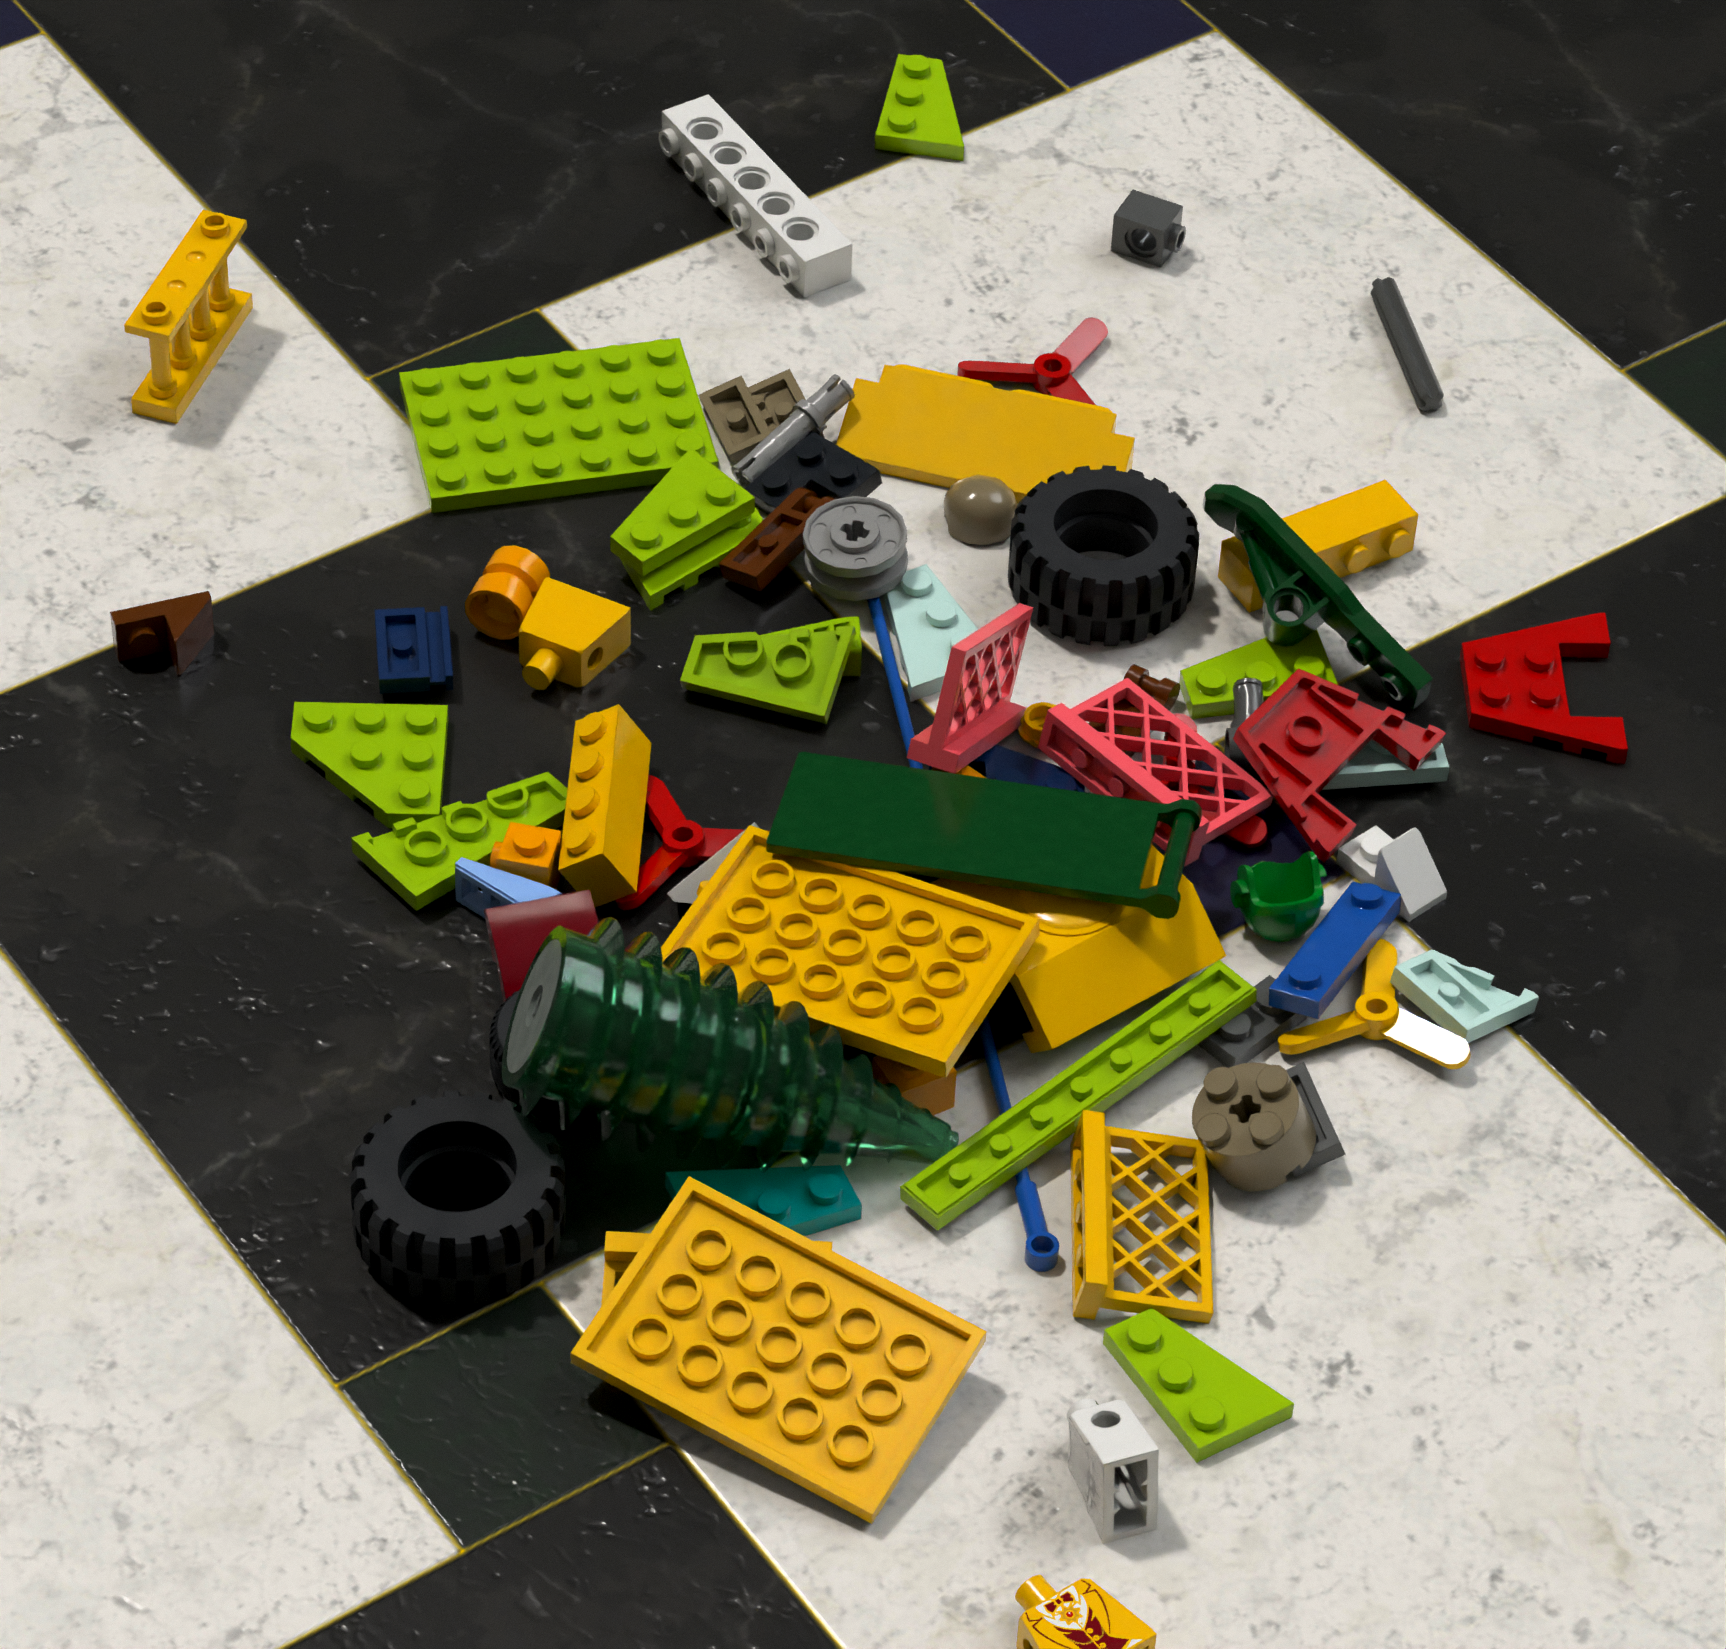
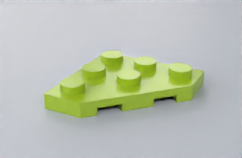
M294 702L291 751L303 762L306 763L311 760L324 770L326 780L354 801L359 798L374 810V817L387 828H393V823L411 817L418 823L441 815L448 730V705Z

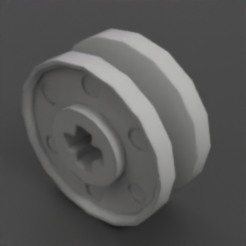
M850 496L839 498L818 507L806 520L803 531V544L806 551L804 565L809 581L822 593L836 599L852 601L877 598L894 589L902 580L908 565V552L906 549L907 529L903 516L890 504L870 497Z

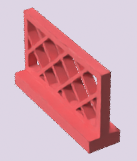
M1018 603L952 646L933 724L911 738L907 754L908 759L956 774L1018 729L1026 707L1012 703L1010 700L1034 607Z
M1129 678L1120 681L1071 709L1060 703L1047 711L1038 749L1094 794L1161 804H1170L1180 799L1193 800L1200 805L1202 810L1216 812V818L1212 821H1209L1202 815L1199 828L1192 832L1184 867L1199 859L1203 845L1272 804L1274 796L1269 789ZM1125 698L1139 709L1140 713L1114 710V704ZM1085 721L1104 723L1106 733L1098 732ZM1114 725L1140 728L1141 737L1115 734ZM1150 730L1168 732L1177 742L1150 739ZM1122 750L1142 753V762L1134 761ZM1151 754L1175 757L1178 761V767L1151 763ZM1187 759L1204 761L1213 768V772L1187 768ZM1159 780L1179 782V792L1171 791ZM1188 784L1214 787L1215 796L1188 793ZM1224 789L1242 791L1250 799L1244 801L1224 798ZM1158 821L1153 842L1166 852L1172 827Z

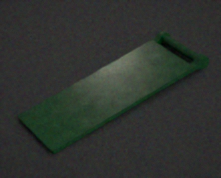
M800 752L797 755L766 841V851L788 856L1139 907L1156 918L1170 919L1177 914L1181 895L1178 887L1192 832L1199 828L1201 822L1202 808L1195 801L1180 799L1170 804H1161ZM1158 821L1166 823L1172 829L1158 883L1156 886L1148 889H1140Z

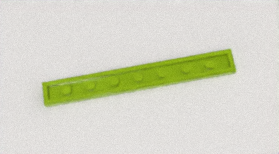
M1218 960L900 1186V1199L937 1231L1075 1133L1083 1110L1104 1112L1256 1002L1257 989Z

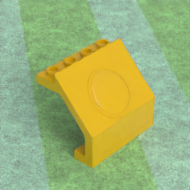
M1153 845L1150 849L1140 889H1148L1156 886L1158 883L1164 855ZM1183 874L1178 887L1181 895L1177 914L1170 919L1156 918L1142 908L944 878H939L930 883L1039 919V936L1009 980L1033 1027L1022 1034L1031 1053L1053 1050L1227 956L1193 884Z

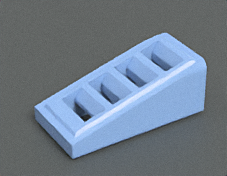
M463 857L455 862L456 901L485 918L484 909L562 894L545 884Z

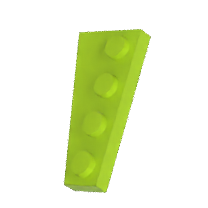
M545 772L488 791L486 800L474 804H462L461 801L441 807L442 815L416 823L413 817L393 823V831L374 838L371 837L369 832L351 838L352 853L417 911L455 889V862L461 857L490 866L493 845L496 841L503 842L510 822L554 830L562 826L564 823L568 788L552 774Z

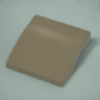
M790 369L750 387H747L743 377L739 376L698 395L731 462L742 460L795 411L793 406L801 399L806 400Z

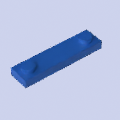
M1352 881L1269 987V1006L1319 1019L1400 913L1401 894L1381 889L1375 884H1361Z

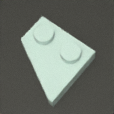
M1435 950L1427 951L1396 965L1390 979L1392 985L1439 1026L1462 1037L1467 1043L1534 1013L1539 999L1535 992L1524 988L1519 997L1491 985L1494 975L1475 967L1464 966L1457 962L1456 959Z

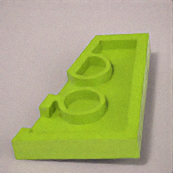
M898 54L875 134V149L963 161L964 144L942 60L926 58L922 55Z
M690 447L610 536V551L643 577L754 513L755 497Z
M755 507L754 513L643 577L621 560L651 611L664 603V595L678 587L685 591L698 583V576L712 567H720L719 563L763 521V518Z
M1317 629L1301 642L1287 647L1275 645L1265 637L1180 670L1179 679L1180 689L1191 719L1233 715V685L1237 680L1243 678H1256L1262 682L1264 702L1298 668L1338 685Z
M1153 1308L1104 1329L1103 1345L1196 1463L1292 1418L1293 1402Z

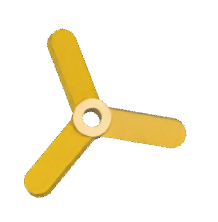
M1379 939L1363 960L1361 996L1355 1003V1010L1285 1032L1278 1037L1279 1051L1289 1055L1300 1054L1359 1034L1370 1040L1387 1039L1448 1069L1462 1068L1468 1063L1471 1056L1469 1045L1462 1037L1398 1008V1003L1395 999V986L1390 983L1394 967L1397 965V950L1390 942L1384 939Z

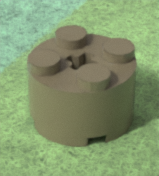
M1252 1062L1235 1065L1230 1068L1217 1067L1205 1076L1203 1081L1204 1087L1199 1092L1193 1105L1192 1125L1211 1165L1218 1174L1226 1179L1228 1184L1244 1191H1264L1276 1188L1287 1182L1285 1176L1298 1165L1301 1170L1314 1152L1316 1130L1297 1087L1285 1068L1280 1065Z

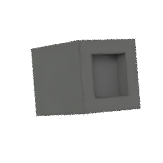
M1132 190L1114 214L1111 251L1162 267L1172 252L1177 253L1183 245L1186 235V227L1181 225L1183 206Z

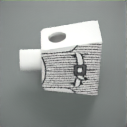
M1093 1399L1077 1401L1067 1412V1420L1069 1422L1068 1468L1102 1544L1156 1530L1159 1449L1126 1401L1114 1400L1103 1404H1098ZM1114 1476L1118 1479L1119 1486L1117 1485Z

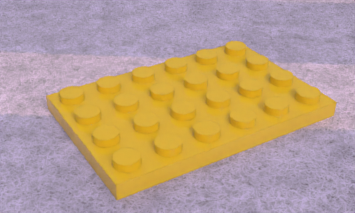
M749 825L651 960V979L946 1078L1039 936V919L890 870L769 853L766 851V841L770 831Z
M689 1176L571 1351L570 1356L571 1363L873 1524L986 1342L987 1331Z

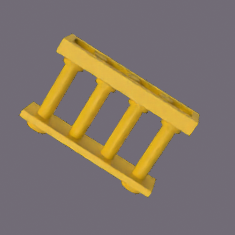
M202 210L124 324L126 333L149 338L151 370L131 398L132 413L177 424L253 309L252 293L229 288L227 257L247 229V220L218 212Z

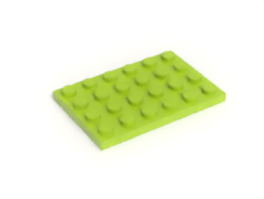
M680 338L658 339L649 342L610 345L601 348L562 351L560 353L399 372L400 390L431 513L658 484L690 447L718 468L717 455Z

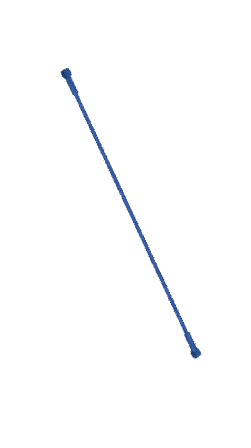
M879 597L867 599L904 746L908 754L910 741L915 736L881 602ZM908 759L910 767L924 769L922 763ZM987 1014L978 1028V1033L999 1115H1002L1011 1108V1103ZM1026 1167L1015 1175L1017 1181L1015 1194L1027 1237L1024 1259L1027 1266L1032 1270L1046 1272L1052 1270L1057 1265L1059 1241L1054 1235L1048 1233L1037 1187L1030 1180ZM1037 1250H1044V1251H1047L1048 1253H1038V1252H1036V1251H1037Z

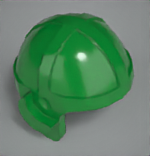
M1312 851L1302 854L1293 863L1260 861L1251 867L1249 865H1241L1238 867L1237 880L1232 881L1230 886L1231 900L1235 908H1240L1244 920L1257 936L1277 942L1295 940L1309 931L1320 915L1321 906L1324 904V891L1320 877H1325L1327 874L1324 867L1318 863L1317 856Z

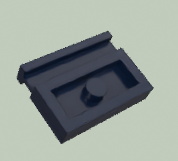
M440 606V612H425V607L375 610L380 694L431 691L430 686L445 685L446 691L453 690L448 607Z

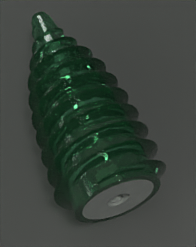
M611 917L602 919L586 935L563 926H557L549 933L536 953L523 981L506 1035L502 1058V1080L505 1086L519 1090V1110L522 1116L528 1115L542 1098L557 1102L558 1124L561 1130L567 1129L583 1110L596 1113L597 1136L600 1141L608 1139L622 1121L634 1123L636 1145L641 1152L647 1150L661 1131L675 1134L676 1155L680 1161L690 1156L701 1140L715 1141L716 1160L720 1168L727 1166L741 1147H756L757 1162L761 1172L767 1171L773 1165L780 1152H799L801 1167L805 1172L813 1166L819 1155H843L846 1166L852 1163L855 1156L886 1158L887 1163L891 1159L933 1164L958 1146L959 1134L951 1130L949 1123L932 1115L928 1109L920 1108L901 1096L896 1084H883L875 1079L871 1062L865 1054L856 1053L845 1059L843 1057L842 1039L835 1026L828 1024L810 1034L808 1014L800 1002L790 1001L774 1012L773 997L767 984L762 981H754L738 993L734 971L729 965L724 963L714 965L701 976L697 956L688 947L675 950L663 961L661 945L657 936L651 932L641 933L624 948L622 928L618 921Z

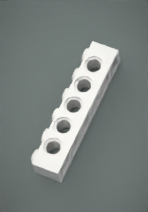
M709 94L662 111V131L659 132V143L664 154L674 159L684 170L686 177L691 182H695L707 194L711 204L715 207L718 206L731 220L734 228L738 232H742L754 244L760 256L766 257L772 263L786 283H790L805 298L851 280L853 244Z

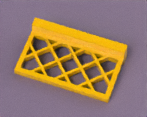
M1083 1110L1070 1144L1073 1317L1095 1320L1099 1308L1132 1313H1141L1153 1308L1167 1318L1209 1324L1213 1316L1208 1160L1201 1143L1196 1139L1105 1126V1113ZM1111 1146L1130 1149L1141 1160L1127 1168L1111 1153ZM1169 1155L1192 1158L1193 1169L1181 1176L1163 1159ZM1149 1168L1168 1184L1156 1193L1137 1177ZM1123 1185L1142 1201L1130 1210L1126 1209L1112 1196V1192ZM1178 1193L1194 1208V1212L1182 1218L1164 1201ZM1151 1210L1170 1227L1158 1236L1153 1234L1138 1220ZM1123 1228H1126L1143 1244V1246L1131 1254L1113 1239V1235ZM1178 1236L1196 1251V1255L1185 1262L1166 1246L1167 1243ZM1152 1253L1171 1270L1158 1280L1139 1263ZM1126 1271L1145 1289L1139 1293L1114 1290V1279ZM1181 1279L1197 1294V1302L1179 1300L1167 1288Z

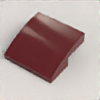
M589 889L484 909L493 962L497 963L503 1002L509 996H512L514 992L525 987L540 954L554 939L559 940L561 944V965L558 979H573L591 983L614 996L603 939Z

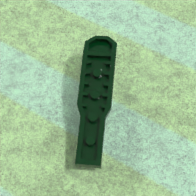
M1214 484L1205 491L1203 499L1204 511L1218 526L1232 532L1237 539L1243 542L1249 557V567L1263 600L1262 610L1265 614L1263 630L1268 640L1275 645L1283 647L1293 646L1301 642L1325 622L1347 642L1346 645L1350 654L1358 663L1364 666L1368 664L1381 677L1384 689L1395 700L1401 701L1403 699L1414 710L1428 698L1433 678L1362 606L1350 588L1263 499L1236 485ZM1290 611L1297 615L1299 619L1291 622L1283 621L1277 617L1276 613Z

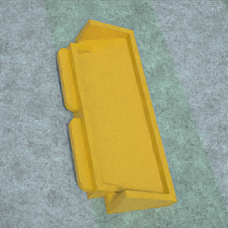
M898 364L895 366L884 365L879 383L859 378L855 379L852 389L855 397L848 403L836 442L837 446L879 469L881 474L945 488H950L951 485L963 478L978 474L996 477L1012 489L1016 502L1019 503L1041 481L1047 484L1049 477L1061 471H1064L1065 474L1073 473L1076 467L1089 466L1090 470L1102 469V465L1116 466L1117 471L1128 472L1129 469H1132L1135 438L1115 433L1117 414L1112 413L1110 409L1021 389L1007 391L994 388L993 385L984 381Z

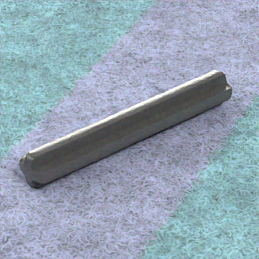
M1387 277L1383 280L1377 278L1372 282L1373 289L1370 294L1417 405L1425 412L1431 408L1438 410L1443 404L1441 399L1444 397V393L1399 288L1393 278Z

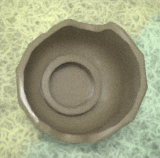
M979 474L963 478L951 485L945 494L943 505L948 532L953 538L968 544L990 545L1006 540L1011 535V522L1017 507L1012 489L996 477Z

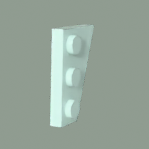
M925 564L906 571L899 584L891 591L883 594L892 632L896 635L899 646V659L902 670H905L908 681L907 690L911 702L941 691L952 646L978 630L928 565Z

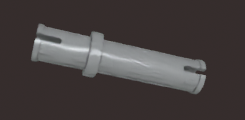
M834 374L807 400L801 399L793 406L795 411L783 423L775 428L748 455L731 467L735 479L742 486L748 481L745 485L747 487L811 431L818 435L827 428L825 423L855 397L850 385L844 379L838 384L841 380L840 376Z

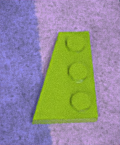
M839 626L836 627V631L809 632L808 628L791 629L789 634L758 635L756 632L695 635L680 683L683 689L827 724L856 635L855 627Z

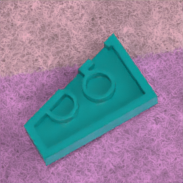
M841 1165L665 1172V1187L672 1200L690 1176L803 1236L860 1220L862 1216V1204Z

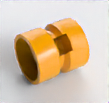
M503 546L495 550L483 571V576L479 577L465 601V613L469 621L480 632L492 638L507 640L519 636L520 626L542 582L546 577L550 578V572L546 564L538 555L519 546Z

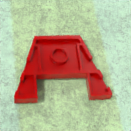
M1606 613L1589 614L1462 643L1460 664L1469 727L1531 743L1534 736L1561 742L1564 751L1581 754L1583 748L1607 753L1606 761L1625 764L1628 746L1623 717L1570 716L1561 657L1608 658L1611 643Z
M1298 668L1237 728L1233 740L1315 855L1325 863L1352 835L1357 824L1318 793L1372 739L1415 771L1441 745L1446 733L1430 724L1427 729L1405 721L1403 720L1405 713L1387 707L1382 711L1358 701V693Z

